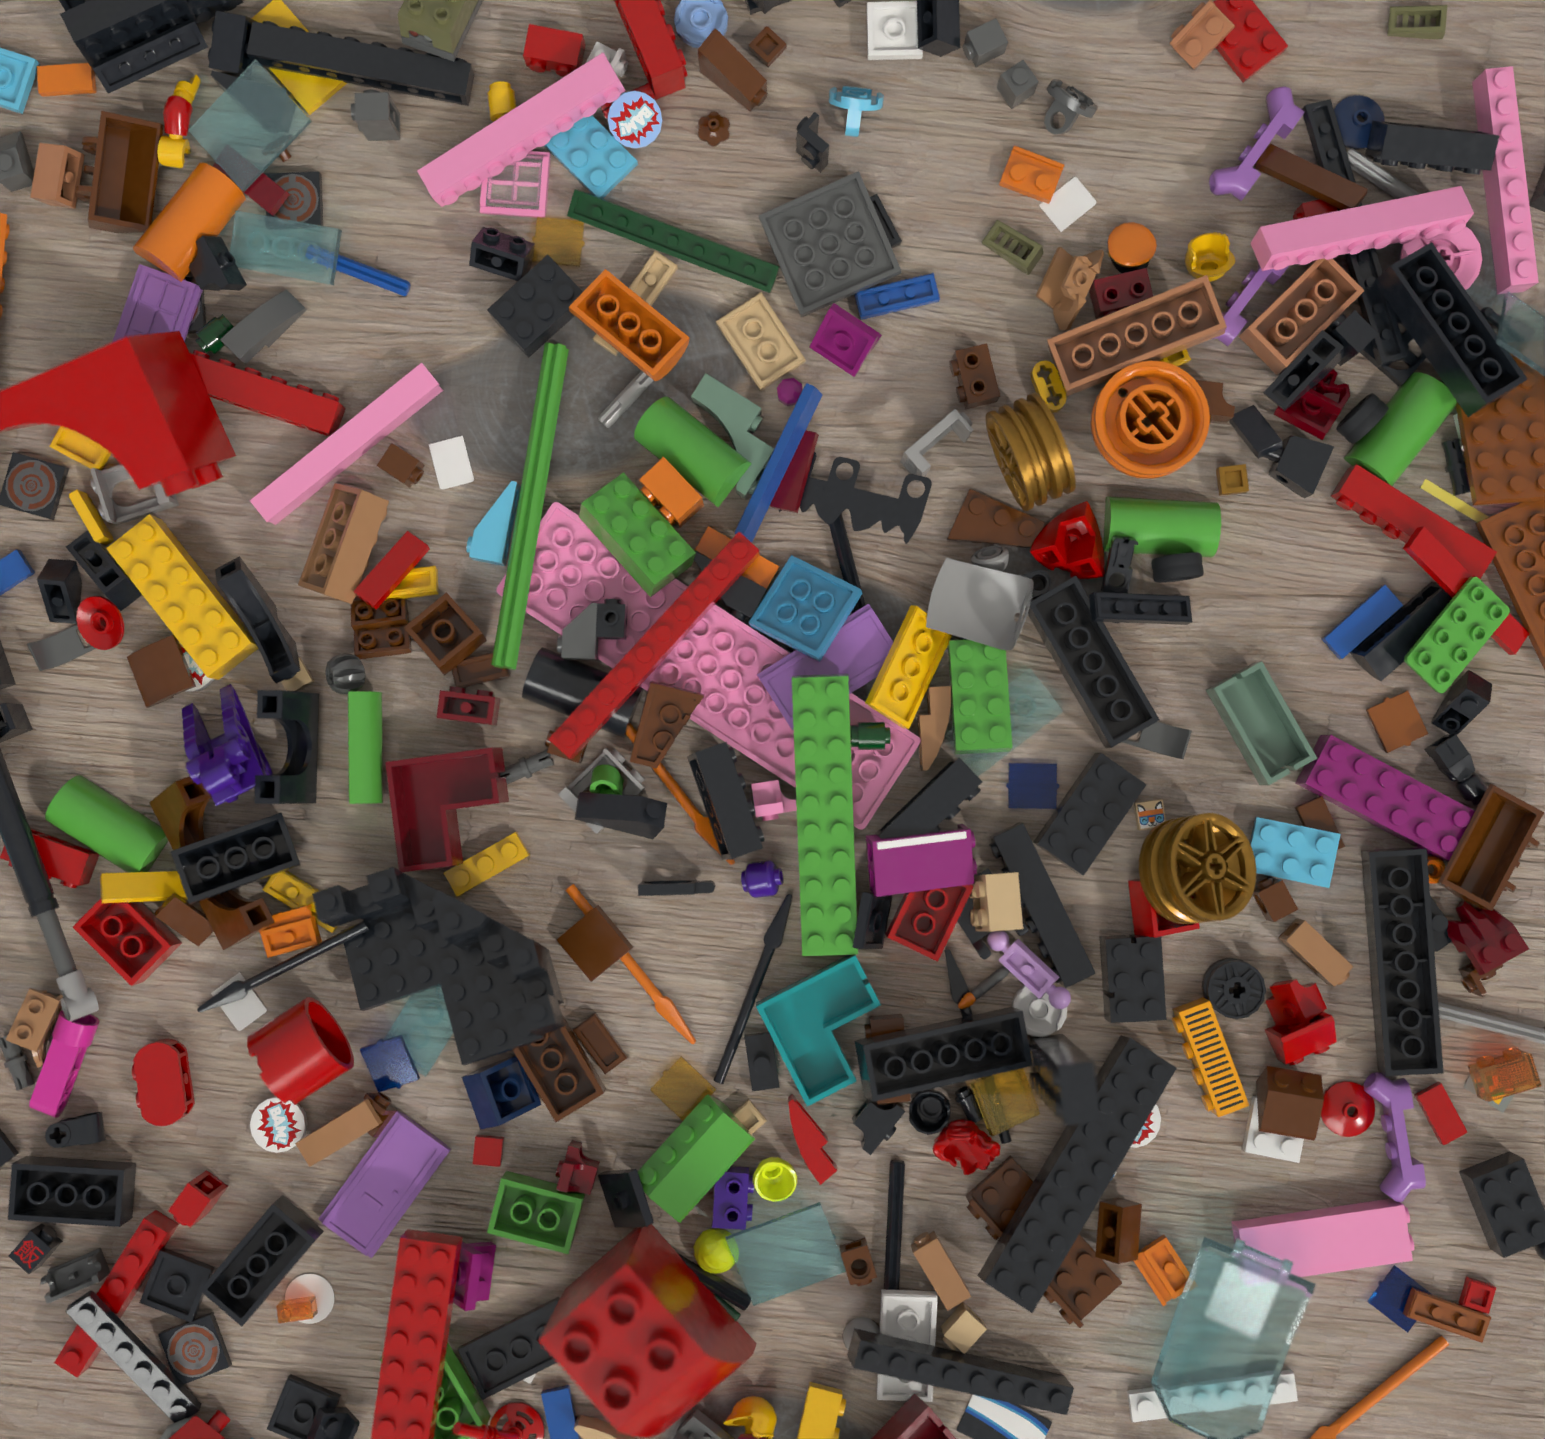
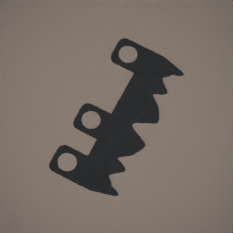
M814 451L800 503L802 512H806L814 504L822 520L831 525L844 510L849 509L854 531L869 529L878 521H881L884 533L899 526L904 533V542L907 544L922 520L932 486V481L929 478L908 474L904 478L901 492L897 499L854 488L860 470V463L845 457L834 459L828 481L812 478L811 473L816 460V452ZM842 463H848L853 468V475L848 480H841L836 475V469ZM914 480L921 481L925 486L924 493L917 498L911 497L907 492L909 483Z

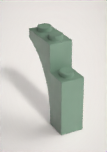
M705 373L691 395V399L694 404L704 409L719 422L730 437L734 449L752 463L736 486V494L746 499L749 494H753L759 482L758 479L774 451L773 447L750 434V431L756 432L763 421V418L760 417L762 414L761 407Z

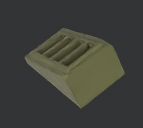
M1447 5L1390 7L1387 36L1443 39L1446 30ZM1397 15L1403 16L1402 27L1396 28ZM1409 16L1414 17L1413 27H1408ZM1420 17L1425 18L1424 27H1419ZM1431 18H1436L1435 27H1430Z
M999 220L995 222L982 241L984 246L1027 275L1032 272L1044 253L1042 245ZM1001 232L1005 233L998 244L994 243ZM1010 238H1012L1013 242L1006 250L1004 247L1008 243ZM1022 245L1023 247L1021 248L1019 253L1015 255L1014 252L1016 251L1018 246ZM1030 251L1031 253L1028 255L1026 260H1023L1027 253Z

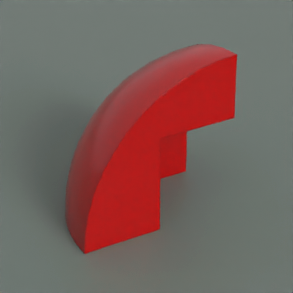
M1088 501L1075 505L1056 516L1040 531L1031 546L1030 552L1033 557L1051 571L1059 568L1070 572V577L1077 576L1080 579L1104 577L1105 560L1102 538L1095 515Z

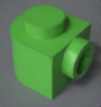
M605 764L599 765L592 771L590 792L622 795L624 780L615 767Z

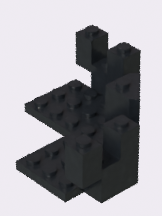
M395 867L367 875L368 885L353 890L337 885L312 893L320 922L331 927L357 919L367 920L370 923V930L344 943L360 1010L366 1011L441 986L462 1065L465 1066L545 1039V1033L565 1027L559 1007L564 1001L550 952L534 939H530L512 930L486 914L439 890L433 889Z

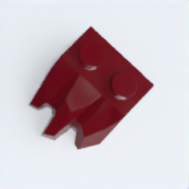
M1332 369L1324 379L1284 411L1278 406L1274 415L1323 441L1350 398L1349 384H1335L1338 373Z
M1462 901L1456 907L1461 921L1448 920L1449 938L1459 953L1465 951L1479 975H1483L1529 950L1514 924L1495 909L1491 911L1477 908L1476 910L1466 901Z

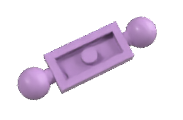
M1004 930L989 933L987 938L989 947L1004 953L998 961L1037 998L1040 999L1047 993L1050 1004L1056 1009H1064L1070 1004L1071 995L1066 988L1053 985L1059 976L1025 944L1017 939L1011 945L1009 943V936Z

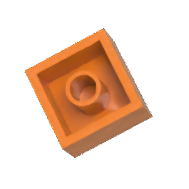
M665 457L659 460L639 479L642 485L640 491L653 506L657 503L661 507L659 511L671 526L676 523L681 528L704 506L700 494Z

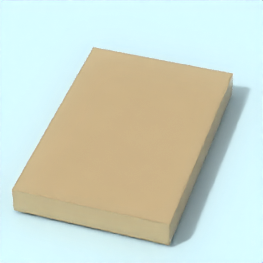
M762 292L716 321V325L760 391L806 362V359Z

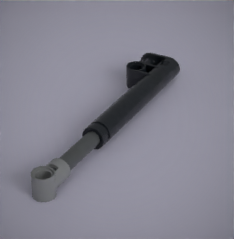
M0 748V835L25 902L29 906L28 910L31 918L37 917L59 976L56 981L63 995L61 1006L67 1020L71 1022L99 1010L97 998L93 990L87 988L82 971H77L55 911L60 908L57 899L54 898L53 888Z

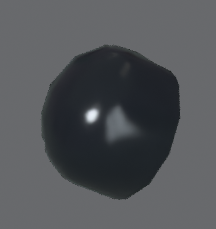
M933 1089L919 1091L909 1105V1121L918 1132L927 1135L939 1133L949 1122L951 1106L949 1100L940 1091Z

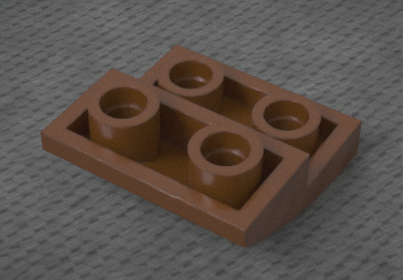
M406 598L388 599L377 610L363 600L353 601L351 604V626L354 630L355 656L359 659L412 653L411 636L403 628L409 623Z
M174 635L156 641L127 656L146 708L172 699L174 695L196 687L179 641Z

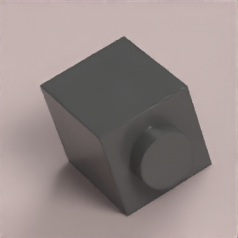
M997 18L966 33L963 51L968 60L972 59L975 67L1005 54L1008 40Z
M1021 60L1000 75L996 88L1009 107L1013 109L1034 95L1039 81L1026 62Z

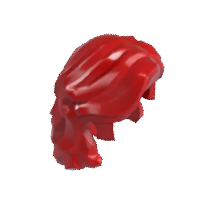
M965 1119L954 1120L947 1124L939 1132L933 1145V1153L941 1161L949 1162L953 1167L957 1166L956 1160L960 1161L964 1175L974 1174L976 1168L986 1170L990 1162L995 1160V1157L1000 1154L1001 1150L998 1142L992 1140L974 1122Z

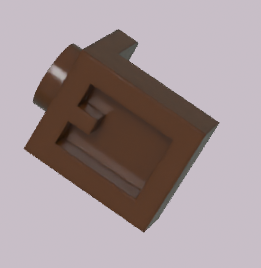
M1471 962L1458 969L1463 977L1461 978V983L1469 993L1483 997L1487 992L1480 979L1487 980L1497 974L1496 970L1504 967V965L1502 964L1483 975H1479Z
M381 1092L366 1093L363 1099L370 1101L382 1121L381 1124L367 1133L371 1137H378L397 1110L391 1105V1099Z

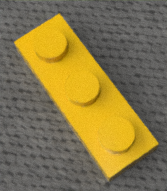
M514 832L463 861V864L456 865L444 872V875L458 897L525 859L530 854L518 833Z

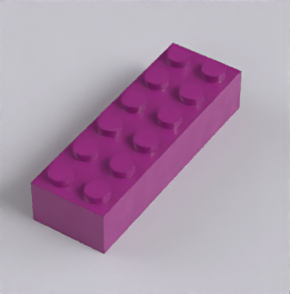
M1320 735L1313 748L1317 759L1304 765L1295 784L1318 796H1323V799L1414 847L1427 849V854L1449 862L1475 813L1474 810L1333 735Z

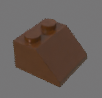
M1266 1066L1256 1081L1259 1131L1314 1141L1317 1136L1324 1101L1322 1075Z

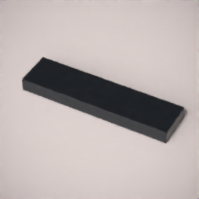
M1093 592L1089 594L1092 621L1178 625H1188L1193 622L1189 596Z

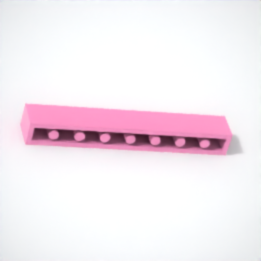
M602 52L420 168L417 172L431 197L441 207L453 204L460 195L478 188L483 180L500 174L512 162L524 159L528 152L536 147L546 145L558 133L570 130L574 123L584 117L592 116L599 107L606 103L614 102L626 90L604 52Z
M1513 66L1485 69L1472 82L1478 131L1499 135L1491 171L1483 170L1498 295L1525 292L1539 283Z
M1462 186L1262 226L1251 241V246L1262 271L1270 269L1281 270L1294 264L1305 265L1314 260L1323 258L1329 260L1338 255L1347 253L1357 254L1366 249H1382L1390 244H1406L1414 239L1424 237L1425 239H1430L1438 234L1448 232L1454 234L1465 228L1466 223L1474 212Z

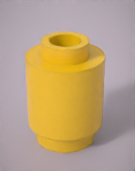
M495 82L489 86L490 90L487 92L492 122L516 108L515 91L511 89V84L508 82Z

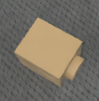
M964 1302L959 1305L941 1326L944 1342L952 1350L955 1351L958 1348L963 1354L987 1330L983 1319Z

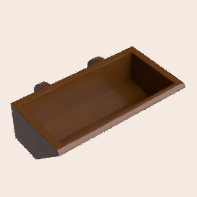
M101 111L98 138H82V149L87 153L96 155L94 167L85 165L83 170L84 173L93 175L92 187L84 185L76 187V197L81 201L90 203L88 212L89 228L118 234L144 233L151 225L159 168L157 150L159 140L163 135V124Z
M1489 784L1438 882L1453 895L1473 906L1492 911L1503 891L1509 890L1514 893L1517 887L1508 882L1514 869L1519 867L1520 862L1518 861L1525 848L1530 846L1538 848L1540 842L1534 839L1532 835L1544 812L1497 786Z

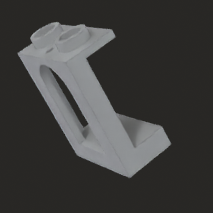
M954 409L904 452L900 463L910 474L925 477L931 465L922 455L952 430L965 443L973 431L971 420L965 413H959Z
M122 464L102 471L96 468L90 469L93 477L90 479L91 486L94 492L98 494L101 503L98 505L99 512L107 522L119 525L179 506L176 494L166 497L161 484L153 486L156 498L127 507L118 506L113 500L112 492L116 484L131 478Z
M605 748L603 753L558 795L576 812L578 794L591 784L593 769L604 764L619 767L627 775V786L622 791V795L638 796L646 788L642 784L645 778L635 768L630 771L623 764L626 759L615 748L612 751ZM586 823L596 834L605 828Z

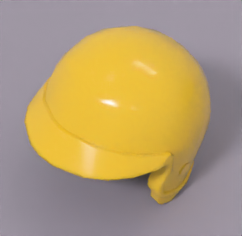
M1218 232L1205 233L1193 238L1189 242L1185 254V265L1193 278L1198 279L1207 275L1210 282L1216 281L1235 264V256L1229 250L1230 242L1226 234Z
M748 1396L735 1404L731 1414L723 1424L733 1427L744 1426V1434H752L756 1438L766 1437V1439H772L774 1437L773 1433L777 1416L773 1406L767 1400L758 1396Z

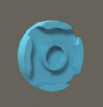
M843 86L842 92H837L836 87L830 89L829 103L848 109L845 136L859 137L861 112L880 110L883 107L884 100L882 93L879 92L877 96H872L871 89Z

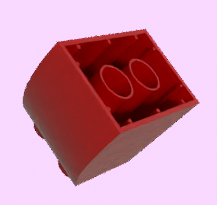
M652 1224L647 1227H636L564 1290L538 1340L617 1431L643 1438L654 1437L665 1432L749 1360L754 1354L757 1344L714 1294L699 1280L697 1275L685 1264L679 1254Z

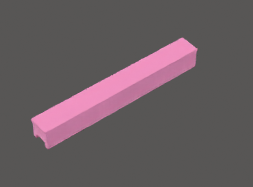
M420 363L253 497L250 502L266 522H271L274 525L278 524L443 391L439 386L440 384L423 363Z

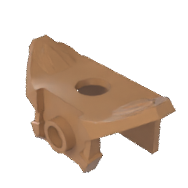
M1057 248L1036 297L1053 309L1054 318L1059 330H1070L1076 316L1086 303L1085 298L1096 274L1100 273L1104 257L1103 250H1095L1084 256L1073 257L1063 248Z
M29 988L6 1040L32 1050L33 1059L38 1068L43 1067L46 1058L47 1042L62 1010L61 998L63 995L60 994L56 997L48 993L47 990Z

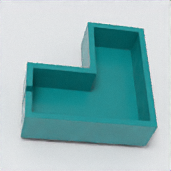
M847 955L756 1002V1008L807 1107L857 1081L832 1030L881 1006L869 980L866 979L867 976L856 955Z

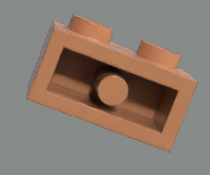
M39 143L30 198L50 206L76 209V187L80 186L85 154L65 145Z

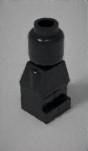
M1456 734L1444 735L1424 749L1429 757H1432L1438 769L1450 781L1457 782L1456 788L1466 801H1471L1473 805H1478L1487 790V786L1477 773H1473L1475 772V767L1471 754Z

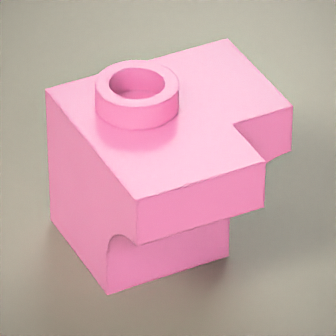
M779 780L751 784L756 817L762 816V821L779 819L778 814L797 811L796 799L786 798L781 793Z

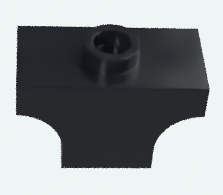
M203 235L196 241L198 253L195 260L189 265V269L201 290L240 291L247 285L235 263V258L227 249L222 237Z
M867 1099L852 1117L853 1124L863 1132L861 1147L870 1156L883 1139L888 1141L897 1129L895 1124L905 1113V1109L900 1103L895 1102L882 1105Z

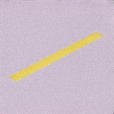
M1427 479L1424 480L1420 487L1476 522L1489 517Z

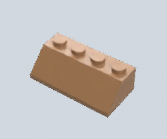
M335 483L298 586L352 604L356 597L353 591L359 585L363 572L368 567V559L372 547L377 542L378 531L381 522L386 517L389 501L362 489Z

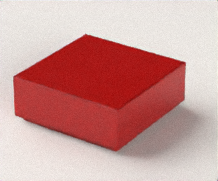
M476 1135L473 1164L500 1167L502 1165L504 1137Z
M1466 1276L1458 1303L1489 1314L1497 1287Z

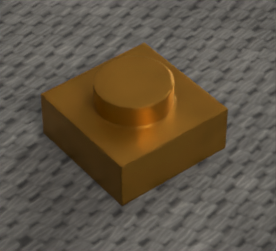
M1246 464L1224 466L1216 469L1219 496L1247 493L1249 491Z

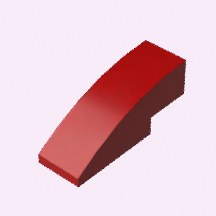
M791 1094L788 1097L794 1137L806 1165L821 1185L837 1172L836 1163L822 1148L828 1143V1137L795 1096Z

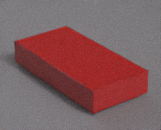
M1436 1082L1414 1094L1440 1144L1446 1145L1468 1133L1442 1083Z

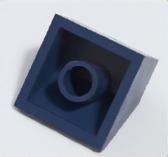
M516 1055L484 1066L462 1077L480 1129L500 1126L541 1105L538 1093Z

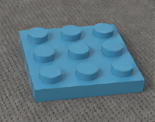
M791 555L753 614L749 624L754 629L820 662L863 593L860 588Z

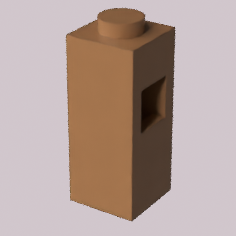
M1296 918L1278 937L1326 984L1335 987L1344 983L1350 976L1349 971L1353 966L1305 920Z
M935 1231L930 1234L924 1232L914 1239V1243L911 1244L913 1254L947 1311L970 1298L971 1294L966 1283Z

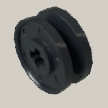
M1235 958L1220 959L1210 965L1203 976L1201 986L1203 997L1211 1002L1212 1008L1223 1016L1233 1019L1246 1018L1258 1011L1264 1002L1266 993L1265 982L1260 972L1249 963ZM1235 984H1237L1238 989H1233V993L1230 992L1229 988H1232Z

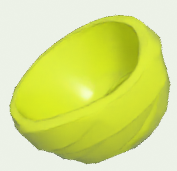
M769 1157L763 1159L758 1164L753 1174V1185L762 1198L778 1202L792 1195L797 1186V1174L789 1162L779 1157Z
M707 1229L695 1241V1260L706 1272L714 1274L726 1272L734 1266L738 1259L739 1247L737 1241L725 1229Z

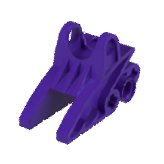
M231 684L220 689L225 733L212 740L196 706L192 703L182 708L184 749L189 759L186 762V769L196 784L202 783L205 789L211 794L216 806L224 802L232 803L238 800V795L254 788L255 775H274L263 750L255 739L236 690Z

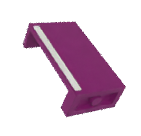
M957 824L958 830L881 839L877 834L867 835L866 847L870 891L878 897L974 884L977 864L972 857V848L975 847L973 831L964 824Z

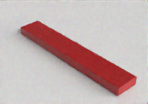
M1424 526L1417 527L1403 547L1452 598L1470 577H1474ZM1509 613L1491 635V638L1508 655H1516L1528 637L1529 632Z

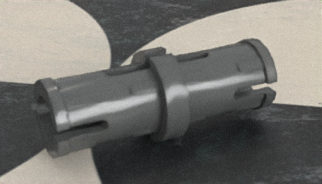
M545 749V751L529 758H520L519 762L505 767V772H500L501 778L506 776L507 784H510L523 777L527 779L532 777V773L553 766L554 761L548 758L551 754L547 753L548 749Z
M7 1035L1 1037L0 1047L6 1060L4 1066L9 1068L16 1091L35 1084L26 1060H28L27 1055H23L19 1045L7 1041Z

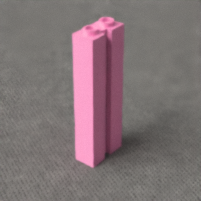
M1392 1198L1231 1222L1234 1243L1237 1246L1238 1254L1236 1256L1239 1276L1247 1285L1413 1261L1411 1251H1414V1241L1408 1232L1407 1223H1410L1409 1211L1404 1204L1396 1202Z

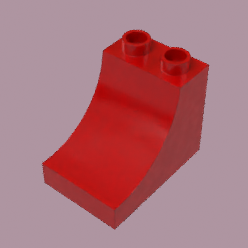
M180 331L126 336L0 391V432L41 424L56 425L74 430L92 439L111 453L129 473L139 490L161 484L166 497L188 489L201 487L223 478L218 463L236 456Z

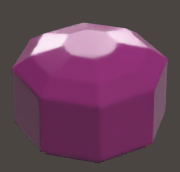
M794 378L783 379L777 387L778 400L786 406L796 405L803 390L802 384Z

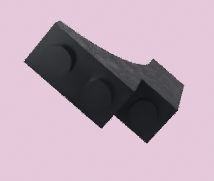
M240 556L216 568V583L228 597L248 628L264 659L270 677L276 684L293 678L301 671L297 646L294 639L279 621L275 603Z

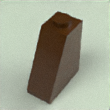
M714 28L697 49L700 73L751 112L756 105L759 107L765 101L768 95L767 80Z

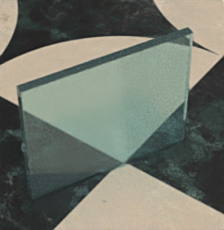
M256 59L188 130L212 156L214 162L219 164L244 192L312 122L286 93V89L281 87Z
M1507 292L1504 295L1496 343L1545 376V316L1510 292Z
M820 1202L726 1236V1241L738 1267L737 1272L742 1277L753 1306L846 1272L835 1241L836 1236L832 1234Z

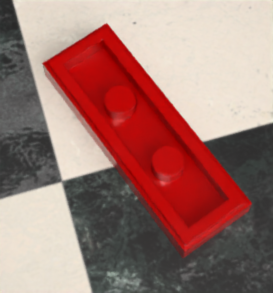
M407 531L353 592L377 610L430 550L429 546Z

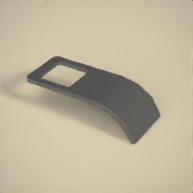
M77 624L56 635L27 644L39 671L63 665L96 648L93 646L84 647L77 632Z
M1156 722L1142 730L1138 742L1126 739L1122 743L1184 760L1192 730Z

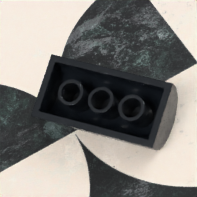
M542 647L535 656L527 674L522 698L570 716L608 673L577 660L563 659L561 654ZM639 686L601 729L625 738L644 689Z
M282 813L171 851L190 905L300 865Z

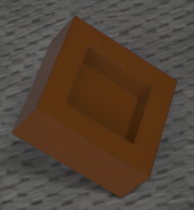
M768 26L748 45V50L767 67L787 48V44Z

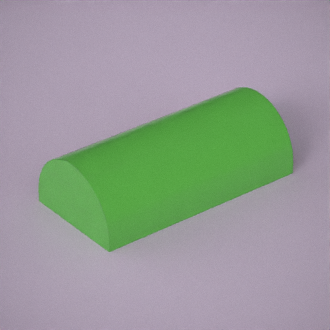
M1412 373L1405 383L1401 385L1386 404L1389 408L1386 414L1364 437L1354 444L1343 458L1352 466L1356 464L1391 486L1395 484L1457 405L1456 399L1446 385L1424 373Z
M662 397L654 402L642 415L635 428L634 439L659 460L665 457L693 488L717 507L721 505L752 464L670 397Z
M1107 496L1105 500L1104 552H1109L1112 537L1118 535L1136 539L1138 545H1134L1133 553L1172 555L1198 552L1201 553L1202 557H1213L1217 552L1221 535L1220 506L1217 502Z
M348 691L349 804L383 803L382 692Z
M82 775L73 777L61 787L50 802L45 815L47 822L127 873L149 872L168 842L160 825Z

